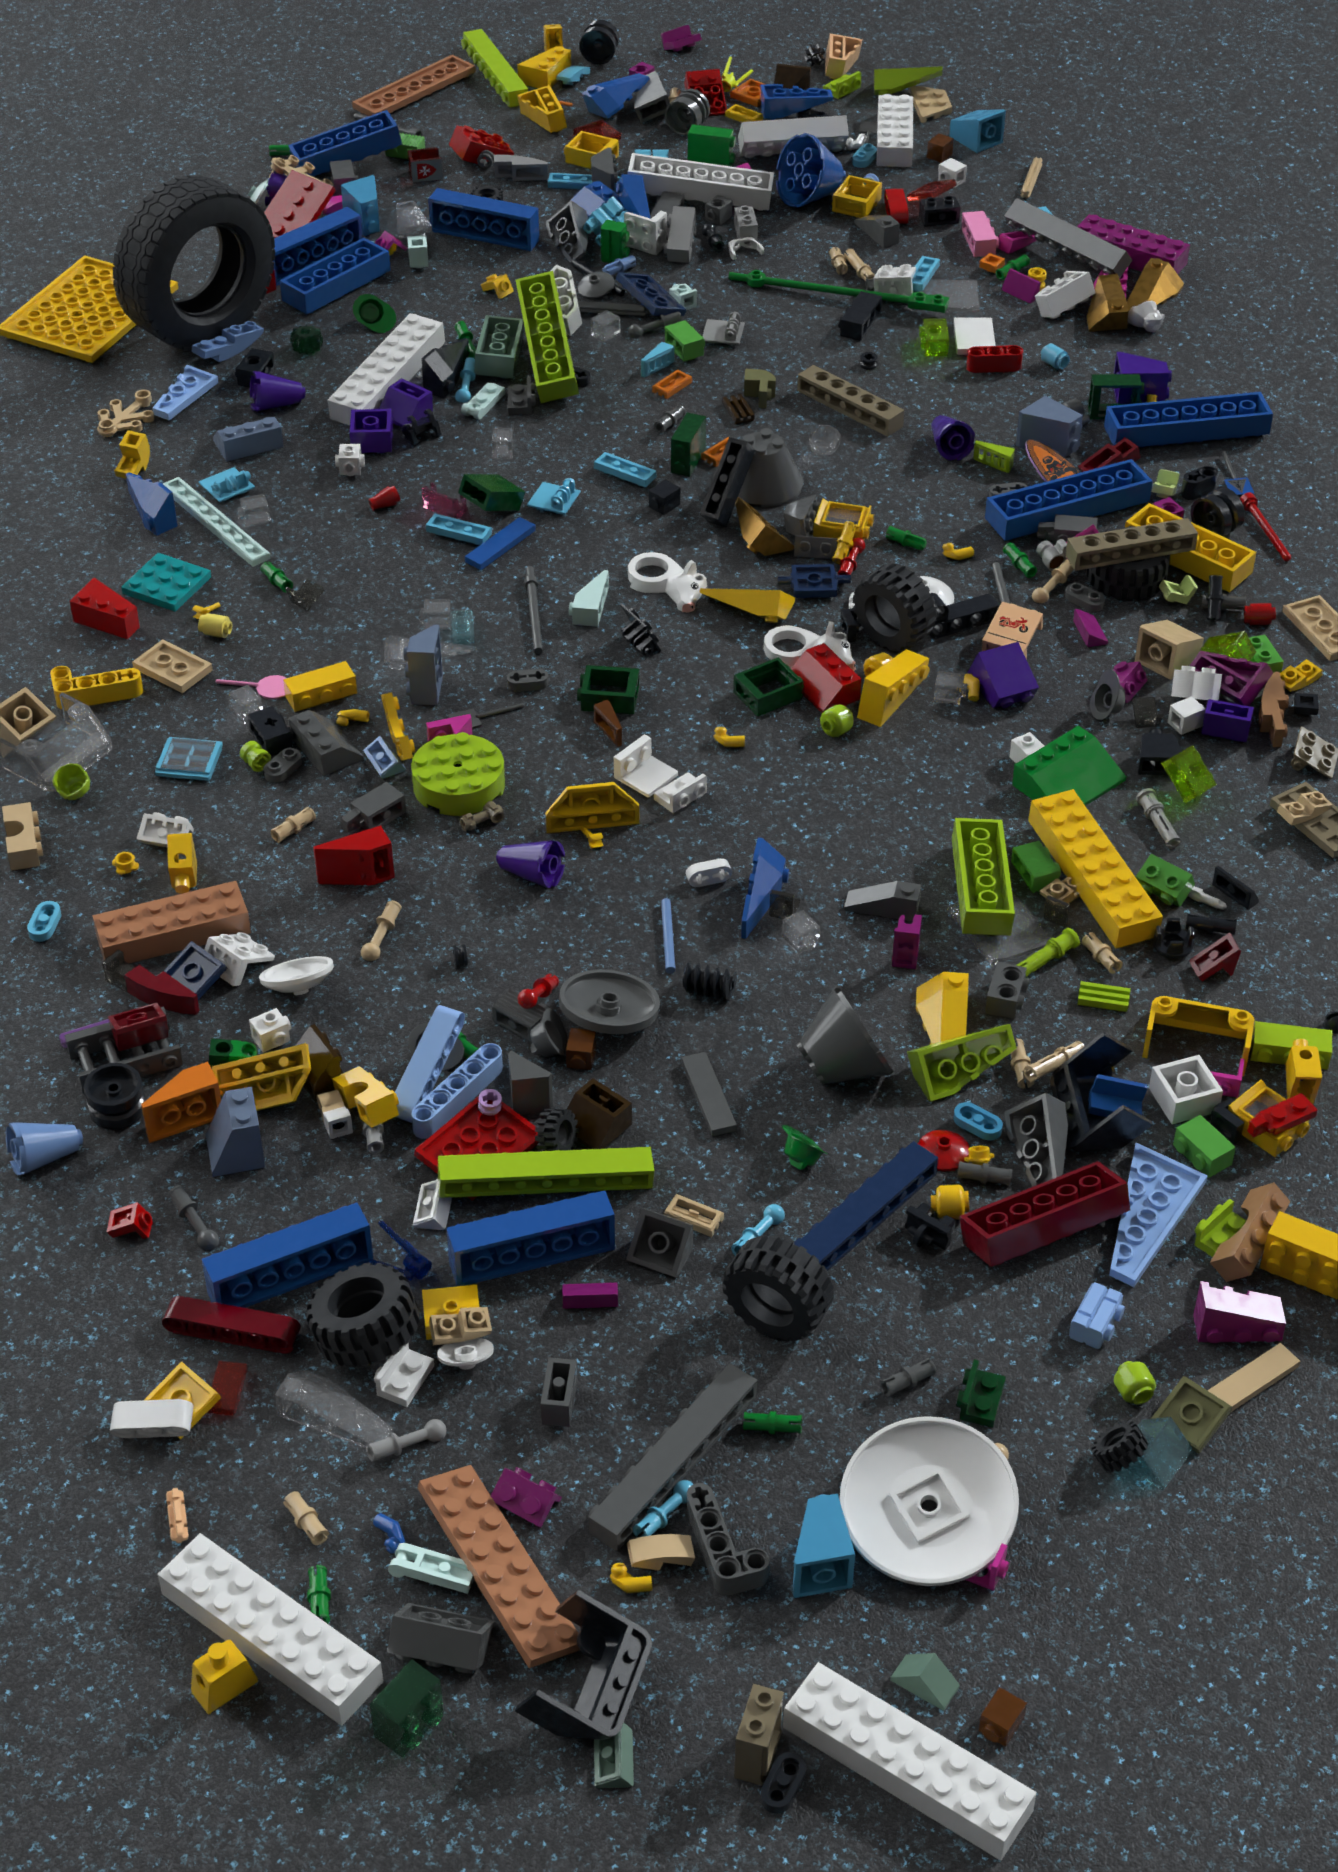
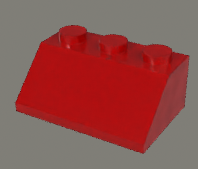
M825 643L805 650L791 668L803 680V695L821 713L834 705L841 704L845 706L860 700L861 678Z

